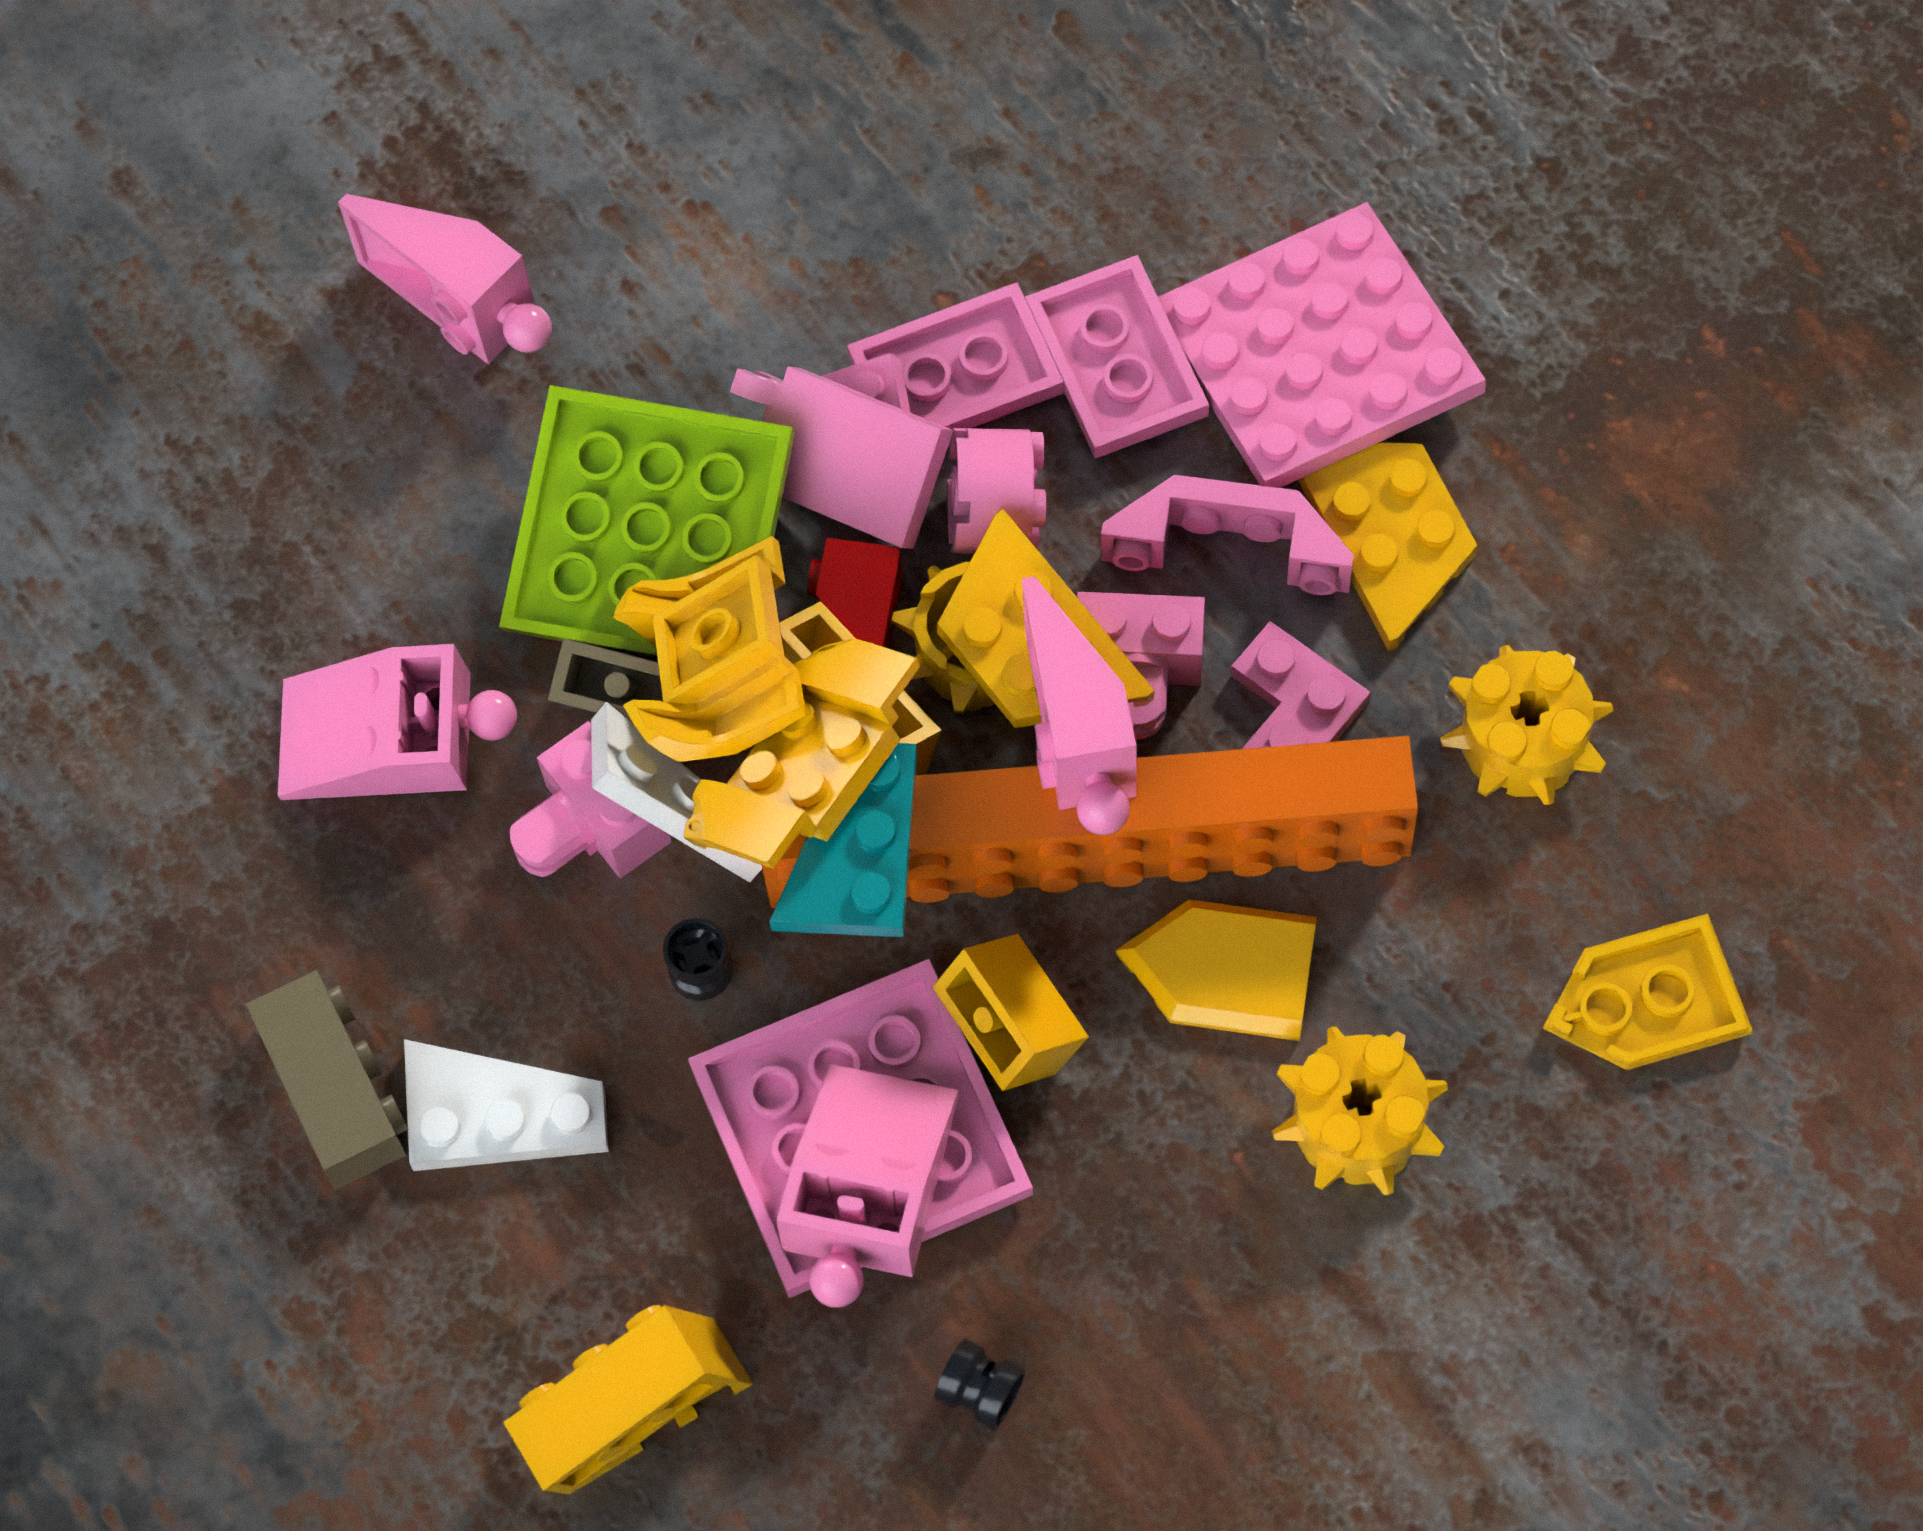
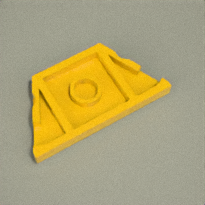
M1378 442L1298 479V482L1312 507L1352 552L1351 582L1389 652L1396 649L1403 642L1406 631L1424 610L1428 612L1439 600L1448 582L1453 578H1457L1475 558L1478 545L1423 444Z
M1002 509L996 513L937 623V634L1014 728L1042 723L1025 638L1021 578L1035 576L1125 686L1128 703L1133 702L1135 708L1146 706L1152 702L1155 690L1006 511Z

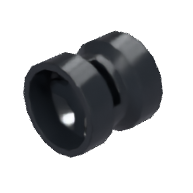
M691 918L685 919L671 928L664 940L663 954L670 981L676 991L687 999L697 1001L712 999L721 994L731 981L733 967L726 936L720 927L710 920ZM705 966H708V967H707L705 970H703V971H698V972L696 971L697 969H702V968H704Z
M965 1338L957 1346L938 1381L934 1398L952 1408L963 1405L973 1410L977 1421L996 1430L1011 1409L1022 1386L1026 1370L1008 1360L999 1363L987 1358L983 1347Z

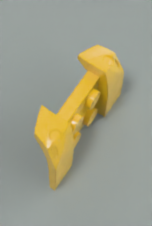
M773 536L692 575L669 580H640L626 590L616 607L613 618L628 625L656 647L663 702L658 700H631L624 704L623 707L646 742L677 762L736 755L807 716L800 671L784 656L774 590L786 583L779 541Z
M850 639L826 644L813 651L809 657L794 663L793 665L800 671L807 716L757 743L727 784L701 779L693 793L694 810L692 817L686 821L683 837L693 845L705 850L707 847L718 849L772 869L798 834L808 838L813 836L827 842L901 740L892 727L899 718L892 705L921 667L917 658L866 641Z

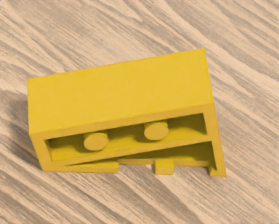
M660 1305L648 1307L633 1316L626 1324L628 1332L609 1346L607 1344L597 1345L577 1357L572 1364L574 1371L556 1384H543L527 1393L520 1400L521 1410L503 1423L543 1491L570 1495L643 1451L640 1442L673 1418H675L680 1428L698 1418V1414L693 1408V1405L725 1386H730L734 1394L737 1395L753 1385V1382L714 1318L666 1305L662 1307Z

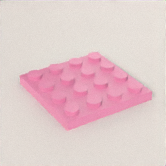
M1368 202L1158 296L1209 405L1260 486L1281 488L1485 393L1486 379Z
M929 959L688 1058L692 1073L788 1298L811 1289L809 1282L810 1273L820 1258L782 1250L776 1220L795 1152L830 1064L959 1090V1098L922 1242L1033 1196V1186L964 1034L932 988L938 981V977Z

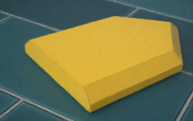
M1189 899L1115 950L1116 955L1130 973L1135 974L1154 998L1156 1006L1170 1023L1300 1041L1317 917Z
M1708 913L1585 948L1562 994L1543 1026L1544 1030L1625 1070L1751 1035L1753 1032Z

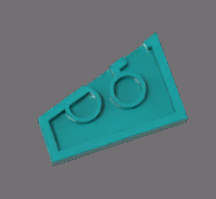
M897 744L827 842L813 836L811 838L807 837L769 921L771 931L904 937L917 766L916 744Z

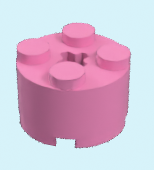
M953 428L948 460H957V466H952L951 479H947V528L949 544H952L951 553L975 554L995 514L1002 509L1006 511L1038 550L1039 527H1044L1046 521L1045 489H1037V469L1042 470L1044 463L1043 432H1030L1029 429Z

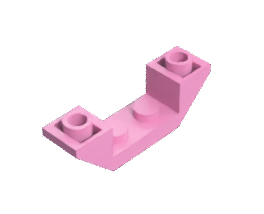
M1173 475L1104 521L1102 525V561L1113 562L1114 565L1121 569L1129 571H1142L1148 567L1163 569L1171 524L1182 526L1187 531L1196 534H1212L1216 531L1241 533L1249 539L1258 542H1274L1278 539L1292 540L1287 585L1299 586L1303 591L1314 595H1330L1335 591L1349 593L1353 565L1352 552L1299 490Z

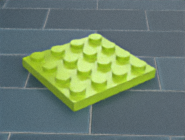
M550 385L499 627L506 632L562 642L563 638L607 650L658 659L655 646L628 625L613 618L619 601L626 590L640 580H669L692 575L771 536L774 537L795 437L793 427Z

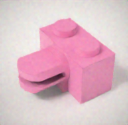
M1078 592L1077 598L1155 690L1154 700L1146 706L1134 708L1133 702L1128 703L1135 740L1145 739L1156 734L1165 721L1168 685L1201 686L1205 597Z
M589 720L537 757L545 785L552 795L516 820L510 828V842L520 866L527 872L540 877L554 873L585 850L589 856L598 851L621 879L672 842L668 833L592 788L591 723Z

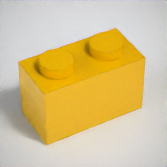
M1018 933L964 948L932 987L1002 1091L1056 1075L1089 1037Z

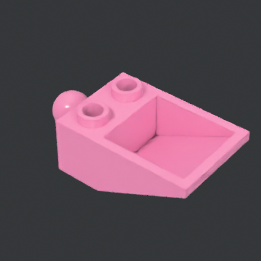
M351 194L344 195L338 201L358 263L440 326V331L444 338L458 352L467 355L472 351L489 365L508 345L520 352L531 353L540 350L548 343L552 333V323L546 311L535 305L523 256L481 223L475 220Z
M1035 576L1021 578L1025 638L1042 723L1035 724L1038 746L1036 756L1042 789L1055 787L1059 810L1077 807L1078 819L1088 831L1098 835L1115 833L1128 820L1130 813L1128 798L1137 797L1136 741L1125 686Z
M454 644L391 647L283 679L278 797L280 800L467 790L469 729L481 739L488 741L500 740L509 735L516 725V706L508 695L497 690L483 691L470 701L471 673ZM440 698L439 710L435 711L431 703L435 699Z
M830 1064L795 1152L776 1220L782 1250L820 1258L811 1270L809 1282L813 1295L822 1304L839 1308L854 1302L863 1289L864 1276L861 1267L913 1277L959 1098V1090Z

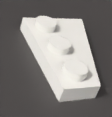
M605 702L591 719L592 788L750 883L762 870L761 864L718 849L707 847L705 850L693 845L683 837L686 821L692 817L694 810L693 793L701 779L681 762L671 759L648 744L631 721L609 703Z
M404 1039L409 1163L413 1171L609 1152L606 1096L602 1081Z

